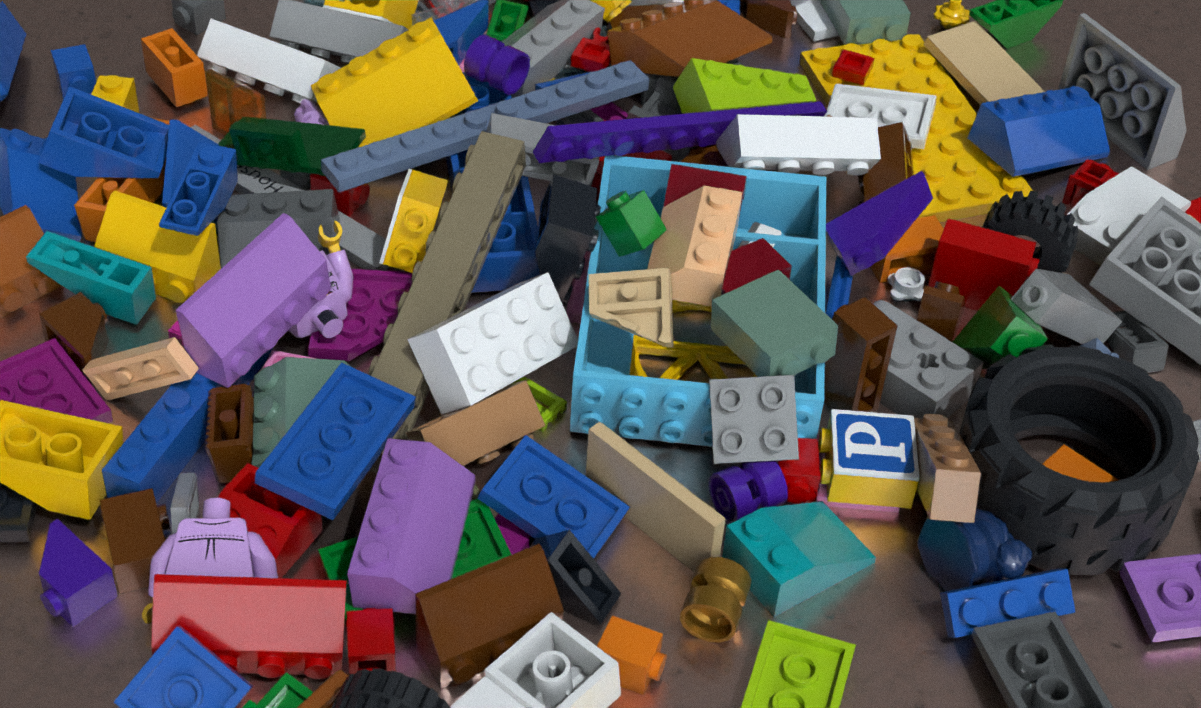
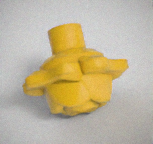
M949 0V2L935 7L934 18L939 20L940 25L945 29H951L969 23L970 11L965 10L964 6L961 5L962 0Z

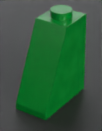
M1000 286L996 288L952 341L960 348L983 361L982 369H988V367L1009 354L1017 358L1021 356L1022 351L1026 348L1042 346L1048 339L1041 326L1022 311L1011 300L1013 296Z

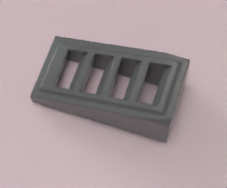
M1112 312L1122 321L1106 340L1113 351L1119 357L1145 369L1147 373L1162 371L1165 367L1169 345L1128 312Z

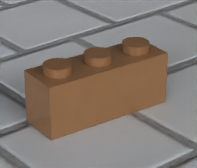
M525 380L511 383L472 406L437 417L406 432V435L412 441L432 443L463 466L476 460L477 464L488 462L500 456L499 448L509 443L514 448L525 435L534 439L535 437L532 432L544 427L545 423L529 385Z

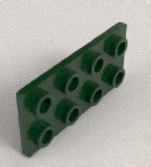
M244 116L232 124L229 132L218 144L219 146L236 149L237 165L325 176L321 171V159L358 148L366 138V133L364 129Z

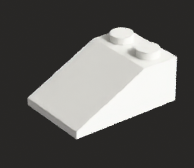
M1131 166L1087 193L1068 213H1072L1075 218L1073 226H1078V240L1075 250L1101 266L1106 257L1161 196L1183 212L1191 206V201Z

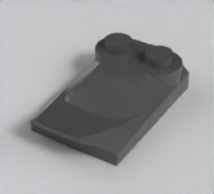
M1055 611L973 628L972 637L1008 708H1113Z

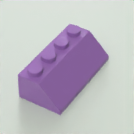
M285 213L280 215L176 309L185 351L199 368L196 373L227 388L240 376L245 375L267 350L272 349L277 341L293 325L298 324L303 316L318 301L323 300L331 290L327 260L289 215Z
M387 439L347 573L353 608H393V612L416 614L415 593L452 579L476 477L475 474L430 442Z

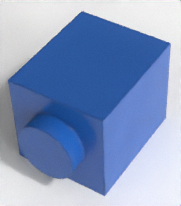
M82 44L51 50L55 76L63 99L69 86L92 94L96 78L86 45Z

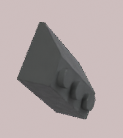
M333 189L231 195L226 208L218 215L217 222L221 269L283 213L289 215L319 251L323 250L326 255L330 254L328 248L320 245L318 231L320 225H322L324 235L330 238L336 236L333 223L334 221L340 223Z

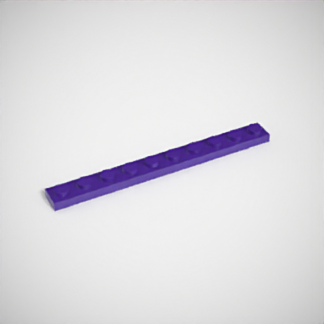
M821 101L548 126L534 148L533 154L539 163L583 158L593 159L611 155L622 156L639 152L650 153L667 149L678 150L686 147H705L717 144L716 141L737 114L824 117L827 110Z

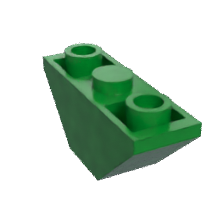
M996 0L970 9L969 15L990 36L1009 49L1031 41L1059 10L1063 0Z

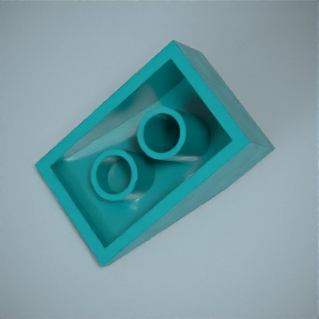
M823 501L760 508L734 521L726 527L722 558L733 560L743 566L749 573L752 580L750 591L773 617L863 570L876 561L875 555Z

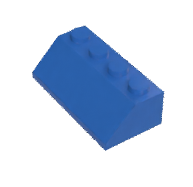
M1077 86L981 103L968 135V139L1012 177L1082 163L1087 159L1106 158L1110 153L1100 104L1093 100L1085 89Z

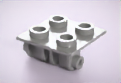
M794 375L710 380L714 464L799 460Z

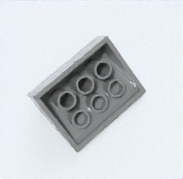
M1085 13L1080 14L1058 90L1072 86L1085 89L1089 96L1100 104L1107 138L1147 170L1176 159L1186 134L1181 86Z
M1161 196L1106 257L1089 285L1201 365V223Z

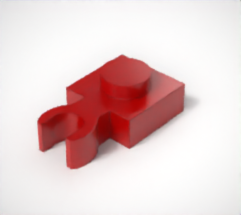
M601 28L594 29L592 40L584 37L581 39L571 55V66L583 69L586 72L607 68L611 61L608 36H600Z

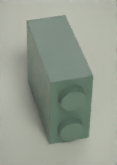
M820 0L822 7L844 45L849 43L857 45L873 43L876 39L888 41L902 40L903 36L907 34L911 12L903 0Z
M776 270L712 299L711 330L758 377L795 376L797 373L818 363H824L832 356H835L838 325L780 270Z

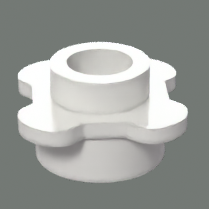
M909 267L901 268L896 273L890 274L888 277V283L892 285L890 296L898 301H921L924 292V275L919 270Z

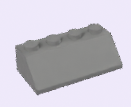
M278 0L270 37L279 41L280 44L299 50L300 47L310 49V55L319 58L329 59L330 54L340 56L341 62L349 64L352 59L369 53L379 47L384 41L393 39L408 29L401 25L294 0Z
M561 0L548 5L503 40L502 43L505 46L510 45L523 51L530 58L528 76L522 87L511 95L512 98L535 91V84L550 81L571 64V55L581 39L584 37L592 40L594 29L598 27L602 29L604 8L590 0Z

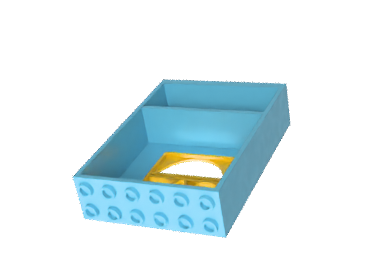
M615 155L605 156L598 205L601 206L600 213L608 207L606 201L617 193L626 191L629 195L644 190L659 217H661L671 164L747 176L746 191L742 201L733 250L739 247L742 240L754 242L764 238L768 243L775 244L773 248L792 265L790 281L825 313V176ZM597 221L594 229L599 230L596 246L590 255L573 372L570 432L588 434L589 428L601 422L618 436L624 438L713 447L710 383L678 379L697 360L710 379H728L717 362L746 364L728 346L673 341V347L667 348L592 318L589 313V274L645 270L648 267L654 244L652 242L644 250L619 257ZM754 222H758L780 230L782 234L779 236L750 233L748 231ZM672 300V313L686 310L712 312L711 306ZM647 354L676 357L678 359L659 378L648 377L644 372L639 355ZM825 362L818 363L794 376L798 438L817 439L824 405Z

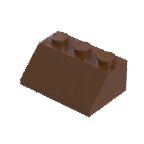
M534 545L415 593L417 650L440 689H443L455 683L467 682L476 674L485 671L490 664L550 612L563 620L564 610L541 545Z

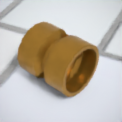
M709 557L703 559L697 565L691 581L690 591L687 593L680 613L682 626L690 634L708 642L728 641L735 635L742 614L741 606L745 605L752 581L749 573L743 566L733 560L722 557Z

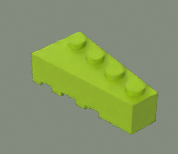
M691 58L673 85V90L683 114L817 101L805 75Z

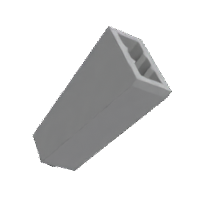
M1035 269L1011 298L1035 323L1082 344L1095 338L1104 343L1122 323L1114 313L1069 274Z

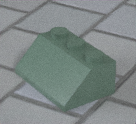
M285 357L277 363L263 368L258 374L254 375L253 466L259 468L341 362L349 365L345 360Z

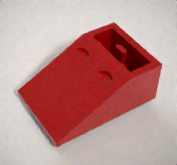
M247 463L220 492L218 498L226 499L231 503L230 518L245 519L248 531L255 532L261 536L275 558L278 578H282L323 531L322 518L320 514L255 484V475L258 468Z

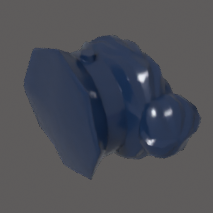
M976 508L974 523L931 520L927 517L917 540L926 571L939 582L945 591L970 587L975 581L985 584L1006 578L1019 577L1024 574L1025 568L1028 567V562L1032 558V552L1024 542L1014 539L1003 521L995 518L990 512L982 511Z

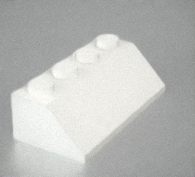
M214 19L209 21L197 54L199 58L209 62L207 68L223 75H226L228 70L237 73L235 79L253 86L256 80L265 83L264 90L282 97L284 91L293 93L292 100L301 103L303 99L318 103L311 85L316 83L322 76L340 69V67L324 59Z
M737 114L716 141L717 149L727 165L735 168L778 170V172L797 173L802 170L813 171L815 175H827L834 171H847L848 175L858 176L868 173L881 159L877 118Z

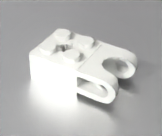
M550 612L485 669L486 676L454 702L450 708H608L621 696L619 664L591 641Z

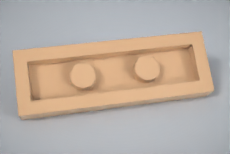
M173 337L90 360L82 371L106 400H111L190 380L199 368L185 351V348Z

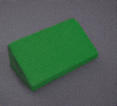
M496 0L486 35L500 42L505 40L524 25L528 6L506 0Z

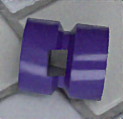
M486 34L480 35L472 42L464 60L466 75L480 82H488L489 86L507 95L516 93L522 87L530 69L528 54L510 45L505 46L504 43Z
M776 461L743 462L740 464V468L731 466L713 473L708 482L712 503L716 511L725 517L727 524H731L760 508L782 506L786 503L788 497L786 480Z

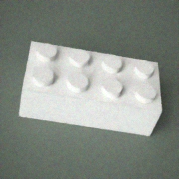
M547 272L520 282L409 338L408 342L442 415L472 406L577 347L578 338Z

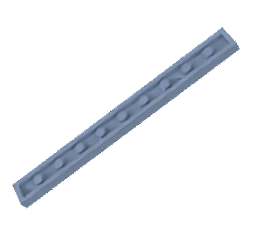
M631 60L621 62L614 66L590 72L586 75L562 81L558 84L321 159V171L336 190L342 192L468 150L471 144H476L481 131L486 132L491 113L541 123H550L646 91L649 87V78Z

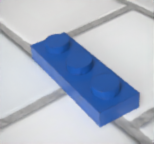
M1063 568L940 593L947 636L952 638L972 635L973 628L1054 611L1058 616L1076 613L1068 569Z

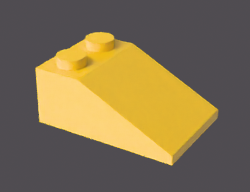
M0 400V482L48 511L91 520L100 505V500L104 499L107 494L102 469L123 444L122 426Z

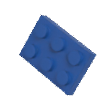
M527 435L523 437L482 488L477 498L535 539L570 530L593 559L630 508L623 501Z

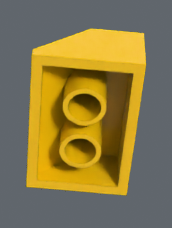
M114 190L109 197L94 247L152 267L156 295L183 304L221 270L214 223H210L199 236L161 228L159 222L166 207Z

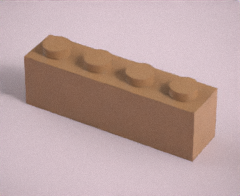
M925 414L923 419L914 418L920 477L917 491L929 519L974 523L981 472L953 421H948L946 416L939 414Z

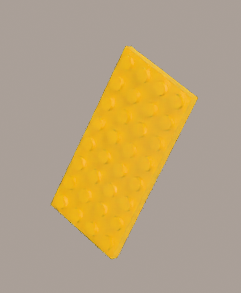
M919 34L905 35L902 40L888 41L876 39L873 43L857 45L849 43L842 46L817 48L800 52L799 63L827 107L835 84L936 96V106L924 149L912 148L914 175L920 171L924 173L933 197L932 201L918 218L935 215L939 222H945L948 218L956 220L988 214L995 201L999 203L1000 198L1006 194L1012 199L1016 191H1022L1024 197H1028L1029 192L1033 191L1022 175L1012 177L968 139L977 113L940 62L924 46L925 42ZM843 49L875 58L873 68L864 85L832 77L833 67Z

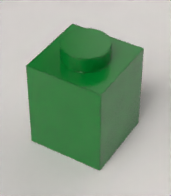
M644 190L629 195L626 191L617 193L606 201L608 207L596 216L619 257L644 250L667 230Z

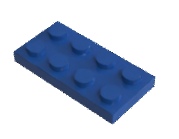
M341 362L258 468L255 475V484L334 520L385 449L387 439L393 438L411 413L416 397Z

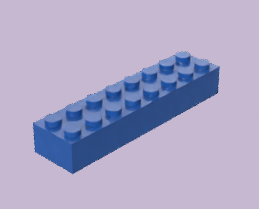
M463 72L478 102L450 118L511 99L512 96L489 86L488 82H480ZM468 150L446 157L452 195L454 179L457 173H463ZM521 176L471 293L503 291L520 282L540 275L535 253L538 224L529 180L526 176Z

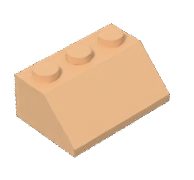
M702 186L663 207L660 218L667 230L654 241L647 269L669 268L671 272L672 300L712 307V299L721 296L730 254L733 250L743 192Z

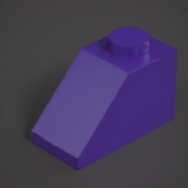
M56 519L50 523L39 570L44 591L40 594V599L52 616L57 617L61 615L74 627L118 597L112 568L60 520Z

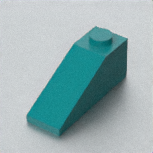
M49 231L45 232L26 256L29 264L75 295L81 292L93 304H100L107 315L136 325L156 299L152 267Z

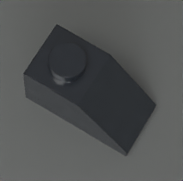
M570 530L536 538L530 547L540 544L543 548L563 610L595 626L601 625L622 593Z

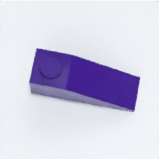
M922 171L826 223V234L830 244L850 276L871 267L874 263L885 258L932 201L933 197Z

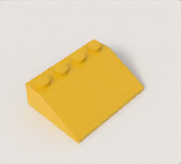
M432 17L414 24L406 32L393 39L384 41L376 49L352 59L346 66L322 76L316 83L311 85L329 125L365 130L366 138L359 147L446 120L478 102L477 97Z

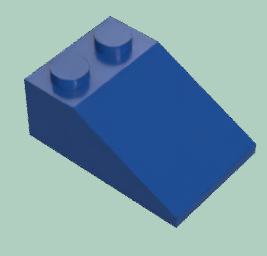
M69 86L49 131L39 163L74 177L159 178L167 155L169 125Z
M0 128V208L3 214L6 215L26 205L32 211L44 234L46 231L80 242L82 230L74 206L78 201L76 177L39 163L47 137L44 139L32 136L20 129L7 130Z

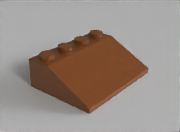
M684 0L683 2L667 3L663 5L662 10L643 12L642 18L622 20L620 21L621 26L607 31L612 66L631 60L643 73L676 77L681 75L691 58L726 63L773 43L770 34L717 0Z

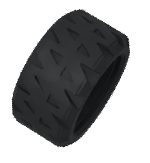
M1045 345L1026 348L1022 351L1021 356L1016 358L1009 354L988 367L985 377H980L973 387L959 431L961 438L981 472L976 508L988 511L995 518L1003 521L1014 539L1024 542L1032 552V558L1028 564L1044 570H1052L1054 568L1068 569L1069 575H1099L1108 568L1117 572L1122 570L1124 563L1144 560L1150 552L1158 550L1172 528L1199 460L1197 452L1199 441L1190 415L1183 413V405L1180 399L1163 382L1156 381L1149 376L1145 369L1124 358H1117L1102 353L1101 350L1075 345L1070 347ZM1031 435H1055L1077 440L1096 448L1114 460L1127 478L1113 482H1091L1063 475L1033 459L1017 440Z

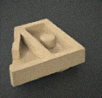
M669 268L589 274L590 315L592 318L664 347H673L672 286Z

